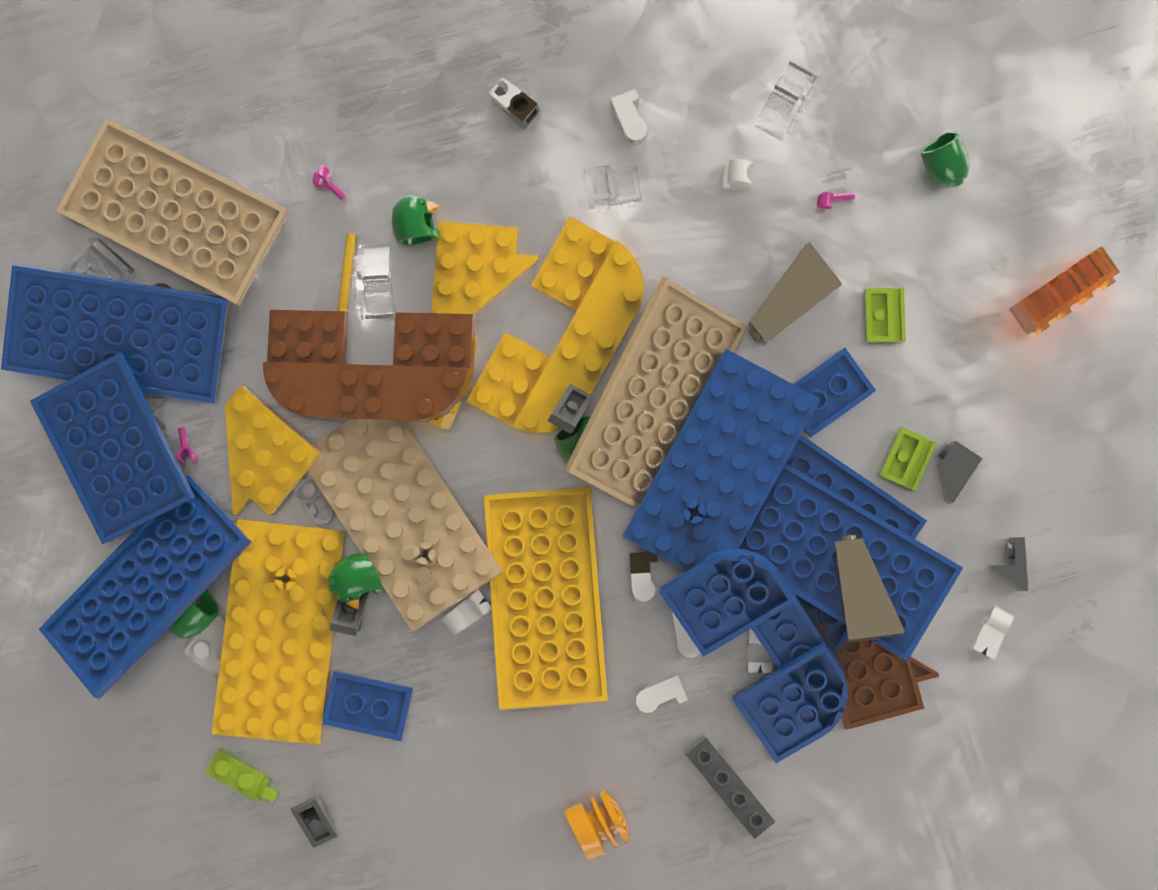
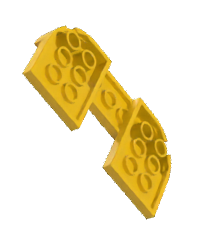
M570 216L531 284V287L576 311L555 351L550 357L504 332L466 400L467 403L512 428L529 434H546L561 430L556 425L548 422V419L570 384L592 396L618 346L636 317L643 297V276L633 254L617 240L614 241Z

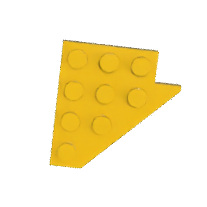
M439 221L438 230L440 231L441 240L437 241L431 313L475 315L537 263L539 256L516 254L517 227Z
M240 385L224 406L232 512L235 515H240L252 500L268 515H273L321 455V452L246 386Z

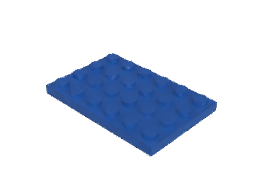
M123 353L112 356L30 400L102 544L195 498Z

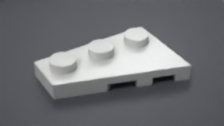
M219 610V615L209 627L198 634L183 651L217 680L225 627L224 617Z

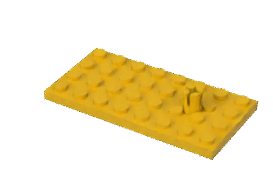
M582 487L484 495L487 548L503 571V573L490 581L499 710L608 702L591 488Z
M237 519V526L252 542L232 562L212 734L320 745L333 631H330V623L337 603L336 596L329 590L328 578L333 567L342 560L345 531Z

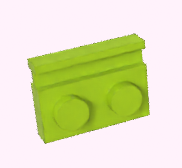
M904 288L865 289L866 343L905 342Z
M900 427L879 476L915 492L937 442L931 441L904 427Z

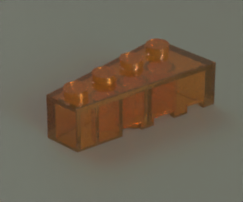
M1101 246L1009 308V310L1027 335L1032 332L1038 335L1050 327L1048 323L1055 317L1060 320L1072 312L1070 307L1076 302L1082 305L1094 297L1092 291L1098 287L1104 290L1116 282L1113 277L1120 273V271Z

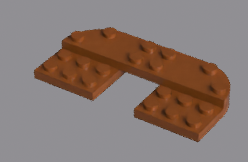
M270 310L267 362H263V374L271 395L282 407L292 413L311 418L424 422L441 418L450 413V410L459 401L463 400L469 390L474 367L476 315L396 312L393 365L346 364L349 312Z

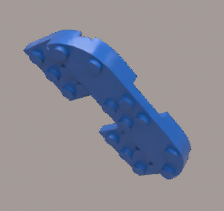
M725 549L709 554L705 557V561L659 588V593L703 657L752 629L778 669L733 695L734 703L775 763L782 761L820 739L838 724L844 714L848 698L844 669L801 602L772 562L752 551Z

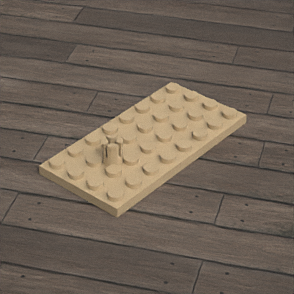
M105 118L56 210L61 215L240 306L290 212L288 209Z
M662 277L564 471L638 509L724 350L728 349L735 353L748 326L670 279Z
M349 419L311 444L321 452V455L309 468L310 475L360 552L366 554L372 562L383 588L412 632H415L503 573L404 421Z

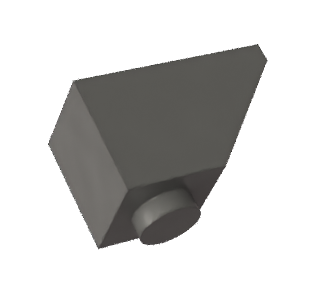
M957 441L951 442L950 445L945 443L937 455L940 458L937 468L944 501L948 504L954 503L983 459Z

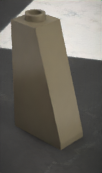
M810 242L803 247L749 321L750 329L748 332L757 343L761 341L765 345L842 285L841 281Z
M856 535L840 537V541L835 542L848 643L903 636V626L863 538L857 539Z

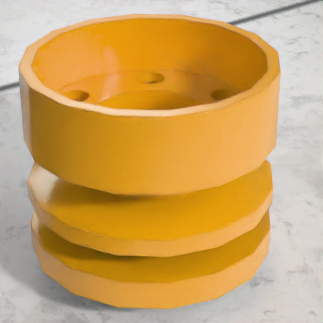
M606 789L599 792L604 803L603 805L599 806L595 797L591 796L590 803L593 810L588 812L581 803L564 810L568 822L590 862L606 854L603 844L604 840L608 839L615 849L619 845L614 835L619 833L624 843L631 841L625 817L617 802L609 796Z

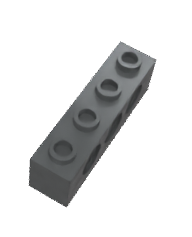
M705 735L684 752L754 839L775 823V820Z

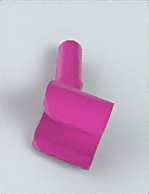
M320 166L318 173L314 172L313 184L320 188L326 187L342 200L346 195L329 180V169Z
M824 192L818 196L817 207L831 209L833 201L854 200L855 194Z
M180 427L178 432L181 448L177 452V457L183 466H186L185 459L190 456V459L195 464L197 457L187 443L185 428Z

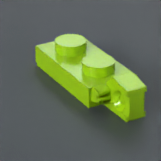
M218 749L205 772L256 801L263 797L273 803L280 791L268 785L271 779L267 778L266 774L222 749Z

